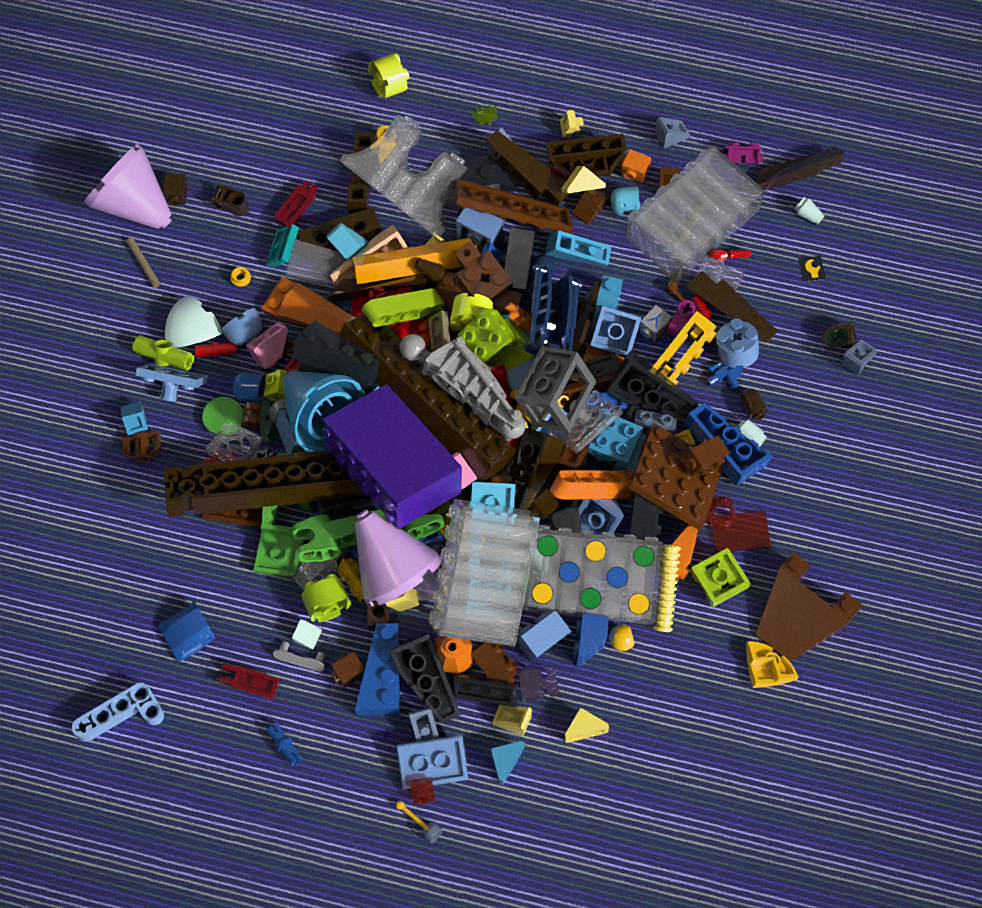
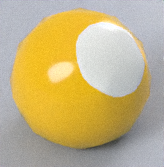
M620 624L612 628L609 634V642L615 650L627 651L634 646L635 641L630 626Z

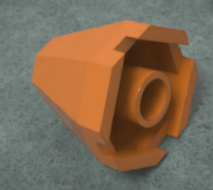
M448 629L435 638L434 647L445 673L461 675L475 665L471 653L478 647L467 631ZM452 646L457 647L455 651H451L450 648Z

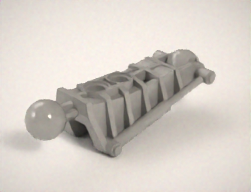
M409 334L402 339L399 348L404 358L410 361H421L424 364L422 369L424 376L427 374L432 377L439 386L454 398L460 400L463 404L466 402L473 409V414H477L486 425L489 424L502 434L505 440L510 441L523 434L525 431V421L522 418V413L519 410H513L506 401L507 396L496 378L484 363L467 348L462 337H457L432 353L426 350L425 341L417 334Z

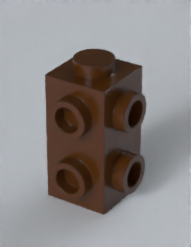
M719 436L712 439L707 437L698 446L693 444L685 450L686 454L680 461L691 477L699 473L702 476L709 472L712 466L718 468L725 463L724 458L730 452Z
M495 638L486 641L471 653L474 663L485 672L487 679L510 683L516 681L514 677L520 673L517 669V664L512 658L507 656L503 645L498 640H495Z

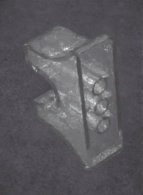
M398 115L374 144L360 152L344 154L339 161L432 235L441 236L444 232L443 210L446 200L454 187L456 178L460 179L468 168L463 165L465 160L457 154L444 152L434 160L432 166L427 171L419 174L413 173L408 165V155L410 150L417 144L422 131L418 129L419 124L407 115L404 118Z

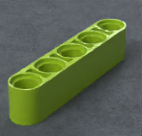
M431 288L372 299L362 307V311L374 327L433 316L439 311H443L446 304L437 291Z

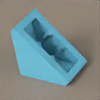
M342 223L337 225L327 235L330 242L346 260L368 243L365 238Z

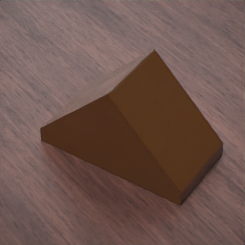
M601 188L585 190L573 211V215L589 225L611 201V195Z

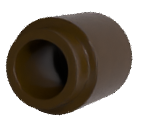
M749 389L741 394V404L748 418L755 421L763 419L768 409L759 392H756L755 389Z

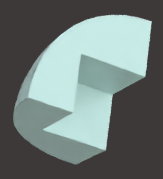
M184 297L171 309L166 321L165 339L171 341L173 347L178 348L192 345L223 334L214 314L206 312L201 307L202 302L197 299Z

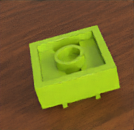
M728 548L691 567L690 570L694 580L702 586L706 599L712 608L750 586L749 580ZM714 563H716V565H714V566H712V567H710L709 569L706 570L707 567H709V566L713 565ZM727 582H728V584L730 585V587L733 586V587L730 588V589H729L728 585H727V587L724 588V589L721 587V586L725 585Z

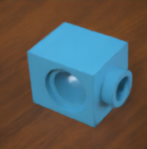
M141 401L121 407V415L128 435L148 430L147 419Z

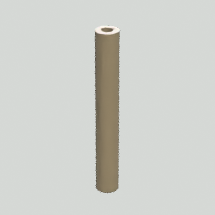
M132 237L128 238L126 242L153 288H158L161 285L135 240Z

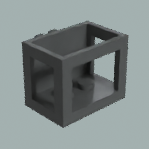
M542 346L514 398L534 426L570 433L596 380L578 352ZM575 367L580 374L572 373ZM568 380L586 383L567 418L557 404ZM547 410L555 422L542 420Z

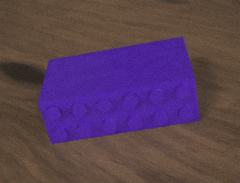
M387 384L323 419V445L326 451L335 456L338 465L347 470L351 480L359 484L363 494H368L377 509H381L386 520L390 524L393 523L397 529L402 528L461 493L462 466Z

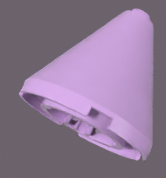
M138 143L134 149L131 148L115 164L99 185L84 200V203L92 209L156 229L160 227L165 229L172 221L169 218L172 214L145 151Z
M364 510L356 516L357 520L354 523L362 594L368 606H374L372 601L376 600L381 605L406 593L423 581L422 576L428 569L430 573H433L441 564L442 560L435 550L404 530L397 529L393 523L390 524L385 518L374 511L368 512V510Z

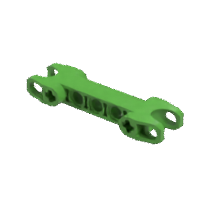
M381 510L374 511L375 513L385 518V515ZM424 514L400 529L416 539L424 538L444 528V520L442 515ZM318 515L291 527L293 539L312 540L310 543L302 545L297 549L299 561L322 562L334 559L340 554V548L357 545L354 523L357 520V515L331 521L328 515ZM434 522H438L436 525H432V526L429 525V524H432V523H434ZM301 529H307L306 531H303V532H297V531H299V530H301ZM307 552H313L309 555H304Z

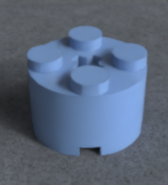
M736 318L722 326L717 332L718 354L723 364L731 368L741 365L747 367L757 360L759 342L758 333L754 326Z

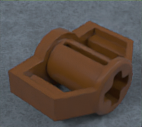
M158 430L148 433L138 432L132 436L122 438L123 455L139 463L151 461L162 451L161 433ZM151 439H153L154 450L152 452H150L149 441ZM131 443H135L134 457L131 455Z

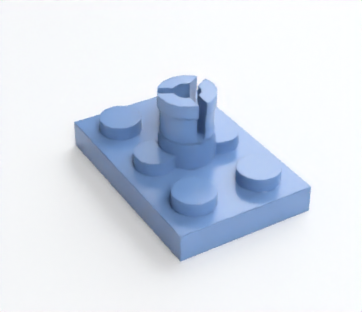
M151 363L137 367L136 376L142 377L143 381H162L160 399L166 401L177 400L179 385H182V389L194 390V388H199L201 385L206 384L208 375L158 366Z

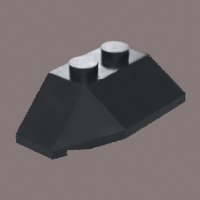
M492 154L453 159L437 181L439 201L455 199L454 183L456 178L506 192L517 191L516 181L493 159Z

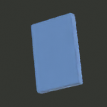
M462 735L396 745L403 790L469 780Z

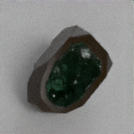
M853 321L829 326L821 333V339L827 346L831 347L854 344L857 341L855 325Z

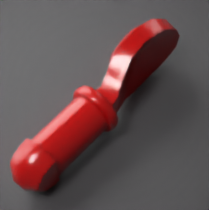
M749 249L730 250V252L714 250L709 253V259L717 263L723 262L728 257L732 260L733 258H748L751 256Z

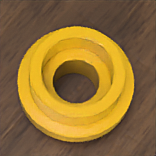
M238 267L233 270L230 278L235 286L243 287L250 282L251 275L247 269ZM240 276H243V277H244L243 279L238 280V277H240Z

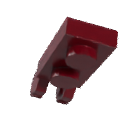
M226 663L222 664L221 668L224 671L233 673L235 676L234 679L218 676L217 682L273 701L280 679L245 667H236Z

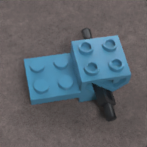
M628 404L625 413L619 417L604 412L588 447V452L599 461L595 470L634 471L646 435L642 434L643 427L634 424L635 419L632 416L637 408L634 404Z

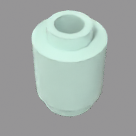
M742 420L737 426L744 436L750 440L753 439L759 444V447L767 438L764 435V431L750 420L746 422Z

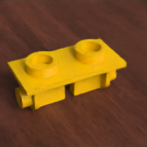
M352 557L346 560L343 558L337 568L339 576L346 581L351 593L362 602L363 594L361 578L359 577V564Z

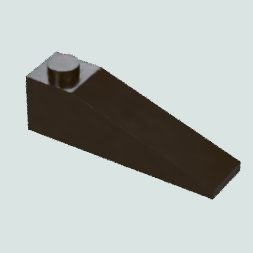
M525 428L523 434L515 439L513 447L517 451L515 453L514 465H511L510 472L513 473L511 484H515V514L521 516L525 514L558 463L565 441Z

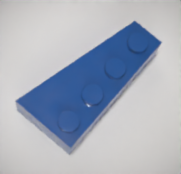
M706 403L691 411L685 420L684 425L699 443L707 437L710 439L716 436L720 437L730 452L724 458L725 463L721 465L722 471L735 486H738L765 468L773 456L769 451L765 452L758 446L759 444L753 439L750 440L744 436L739 428L727 423L723 416Z
M398 623L376 624L355 707L357 716L400 715V674L397 672L389 650L400 644Z

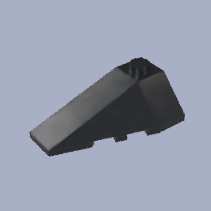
M632 351L628 353L618 366L607 388V392L624 403H633L642 406V408L661 411L663 414L684 420L699 405L696 400Z
M421 633L389 650L397 672L426 707L431 708L433 715L440 723L461 715L430 634Z

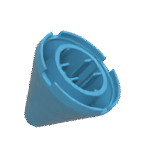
M290 371L284 376L282 381L292 436L303 449L309 452L326 451L323 445L324 434L322 432L324 428L323 419L366 396L359 383L345 375Z

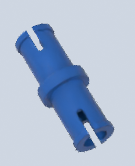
M273 724L274 728L270 726L266 732L271 736L277 745V750L284 754L290 765H296L295 761L299 763L303 757L293 746V740L285 735L279 724Z

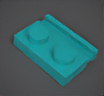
M291 224L290 227L286 226L276 230L267 259V266L275 268L289 262L299 227Z

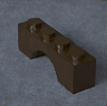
M356 132L353 174L347 194L348 213H357L369 209L377 149L376 134Z

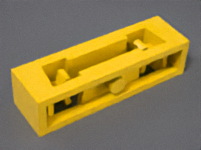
M697 311L653 366L659 371L664 363L668 364L688 339L687 334L695 326L696 328L690 333V337L695 342L674 367L675 371L668 378L676 385L678 384L676 380L680 374L685 375L691 367L689 362L693 357L697 359L704 350L701 347L706 341L710 343L717 334L714 332L716 325ZM702 333V337L696 342L698 336ZM665 365L661 373L667 377L672 368Z

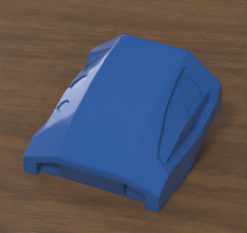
M195 601L184 610L158 625L178 662L197 653L205 645L216 639Z

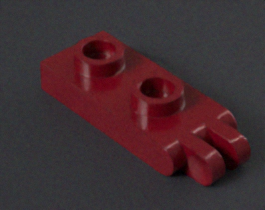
M306 181L303 186L298 185L276 213L274 221L284 227H290L291 224L295 225L315 199L317 186L313 184L310 187L311 183L309 181Z

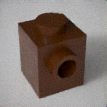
M352 652L347 656L342 655L334 660V664H332L334 672L331 675L336 684L341 683L346 688L361 679L365 669L355 652Z

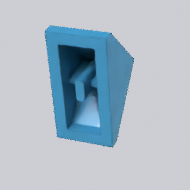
M523 741L491 749L499 784L504 785L525 748Z

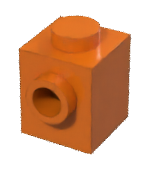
M630 149L627 156L624 155L620 161L619 166L622 167L621 175L629 180L643 183L650 169L652 158Z

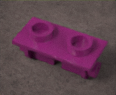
M728 143V146L723 148V150H727V153L723 155V161H727V163H741L742 156H745V163L759 164V162H763V154H760V151L762 152L764 147H759L760 144L750 143L748 147H742L740 143Z

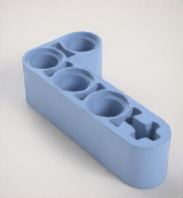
M138 683L76 719L72 724V731L81 741L87 742L137 712H140L145 721L150 725L160 724L164 718V712L150 688L144 683ZM141 691H147L145 698L137 699ZM123 702H127V708L123 711H119V705ZM157 709V714L154 717H148L150 710ZM102 714H108L105 722H99ZM91 721H93L97 726L94 727ZM86 726V732L82 733V727Z

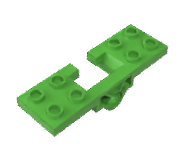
M278 452V456L288 455L287 453ZM312 502L299 503V508L310 510ZM279 506L263 507L262 532L254 565V573L296 579L300 562L297 549L303 545L304 540L293 539L291 527L275 525ZM301 529V530H299V531H297V532H303V531H306V529Z

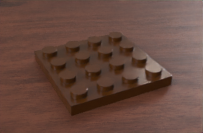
M653 423L648 429L628 488L700 530L704 527L722 467L715 468L712 466V469L701 476L699 473L691 477L680 461L686 454L685 450L691 445Z

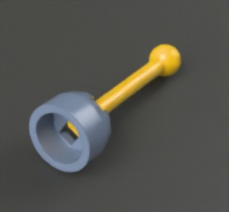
M402 801L396 803L398 810H403L424 828L423 835L430 843L436 841L442 833L443 829L435 823L426 825L408 810Z

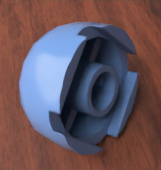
M255 308L242 313L243 316L234 318L222 328L223 334L231 343L242 346L250 343L261 334L263 322Z

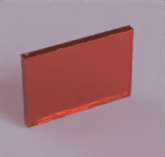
M765 511L711 516L716 553L726 548L730 552L771 548Z

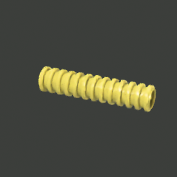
M664 544L661 546L663 558L660 559L662 565L659 566L661 569L659 575L661 577L658 579L660 585L657 586V589H659V592L656 594L658 596V599H656L658 605L655 606L657 612L654 613L656 616L654 622L656 624L653 626V629L670 632L672 631L671 624H673L671 618L674 617L672 611L675 609L673 607V604H675L673 598L676 597L674 591L677 590L675 584H677L675 579L678 577L676 571L679 570L677 564L680 562L678 560V557H680L678 550H681V547Z

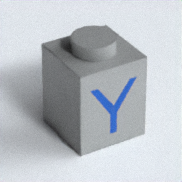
M655 305L640 321L639 330L645 338L655 342L669 327L672 317Z

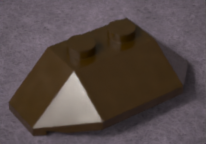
M624 134L546 142L549 162L568 178L577 166H584L597 177L610 176L627 152Z

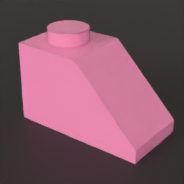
M276 323L246 345L256 363L264 369L273 367L282 358L288 332L287 327L283 324Z

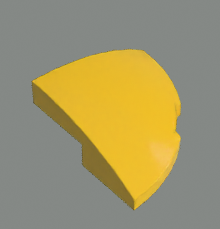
M748 641L746 643L747 663L753 688L784 684L795 681L799 677L789 660L785 656L780 658L776 653L772 652V647L759 642Z

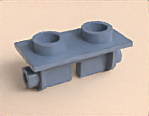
M636 409L634 424L643 427V431H648L649 427L655 423L670 433H675L677 417Z

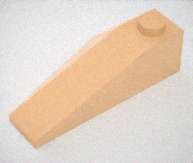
M391 225L376 235L352 257L409 247L395 226ZM352 257L330 274L336 285L342 279L355 278Z

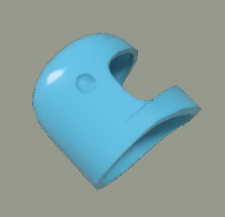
M638 186L622 187L613 191L611 195V208L616 215L623 216L624 211L635 210L636 216H643L639 202Z

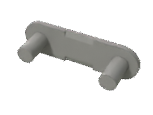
M282 642L280 649H276L273 652L275 658L315 671H323L325 668L322 663L325 654L322 652H318L315 660L297 656L287 652L288 642Z

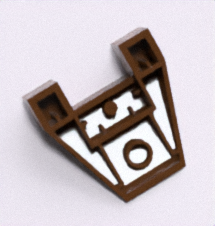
M792 552L778 571L755 634L756 637L772 647L778 654L785 656L789 662L846 628L863 605L845 591L832 607L801 584L799 581L807 573L810 564L794 552Z

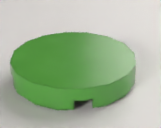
M219 397L206 405L203 410L202 419L205 428L211 434L217 437L231 436L240 430L244 413L241 405L236 400L230 397Z

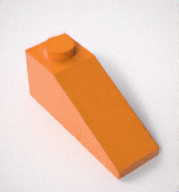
M688 525L672 544L681 547V550H678V554H680L678 560L680 562L677 564L679 570L676 571V574H678V577L675 579L676 581L679 579L684 580L690 573L689 566L698 529L691 525ZM659 559L656 568L661 571L659 566L662 565V562Z

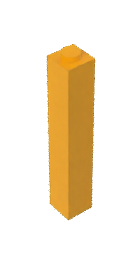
M470 238L352 257L354 276L357 284L421 274L414 268L419 257L442 264V267L446 269L458 268L461 266L457 261L456 250L467 242L472 243Z

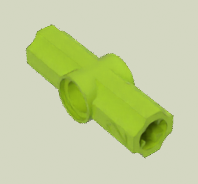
M138 336L133 343V351L135 353L154 359V363L158 366L171 365L188 371L194 362V355L173 347V343L168 340L155 341Z

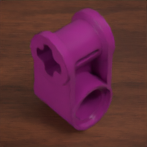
M683 300L679 303L666 335L676 338L692 318L696 310L695 304L692 301Z

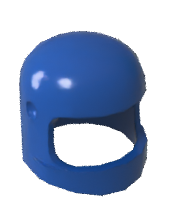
M251 372L239 373L233 382L234 396L244 402L263 403L266 398L264 397L267 375ZM262 379L261 395L258 397L259 385Z

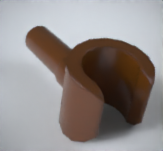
M672 279L666 287V292L669 295H674L681 302L685 299L677 291L680 285Z

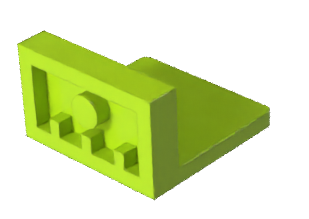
M485 308L457 335L464 339L467 348L484 363L489 361L502 347H515L520 342L500 313L489 308Z

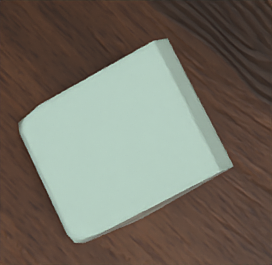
M300 619L292 637L293 642L313 650L322 630Z

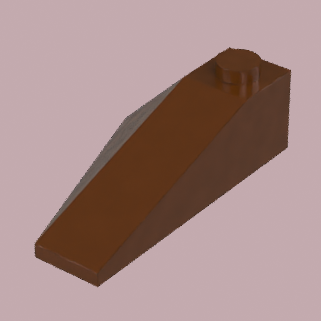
M445 271L442 280L437 286V293L446 304L443 311L448 312V320H450L454 298L462 293H468L467 296H471V294L458 279L457 273ZM506 289L491 300L493 302V309L497 310L500 315L510 314L505 307L510 303L520 306L523 294Z

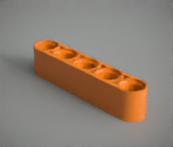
M562 470L557 475L550 491L559 499H629L634 492L628 488L633 472Z

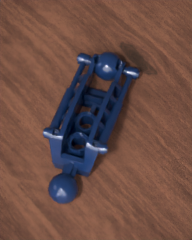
M543 254L536 256L532 260L530 265L532 274L527 281V286L530 288L529 296H531L530 339L524 345V351L533 354L534 358H536L542 346L566 350L567 346V350L572 351L574 329H576L579 289L583 285L582 281L570 275H566L558 281L552 280V275L556 268L553 258Z

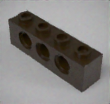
M372 207L298 231L306 260H316L323 255L339 252L327 238V235L340 223L367 241L372 240L381 233V226L374 208ZM358 228H363L362 231H356Z

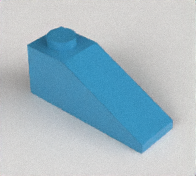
M558 230L548 235L545 255L562 260L608 266L611 246Z
M603 275L588 339L599 305L617 310L623 279Z

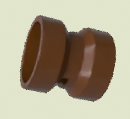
M255 402L245 403L243 409L245 416L242 417L241 425L249 429L261 428V415L264 413V406Z

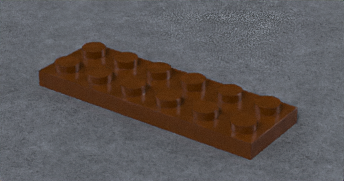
M456 178L454 183L456 204L463 208L470 207L482 213L496 214L500 218L514 219L522 224H533L540 229L548 228L555 232L559 230L571 234L573 226L568 208Z

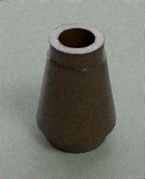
M420 257L414 266L415 269L430 281L438 283L442 280L446 271L442 264Z

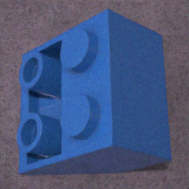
M583 614L582 619L577 620L575 638H579V640L575 641L573 649V659H577L576 666L583 665L604 648L607 639L609 616Z

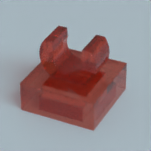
M432 777L410 780L413 804L420 803V805L429 804L430 801H435Z

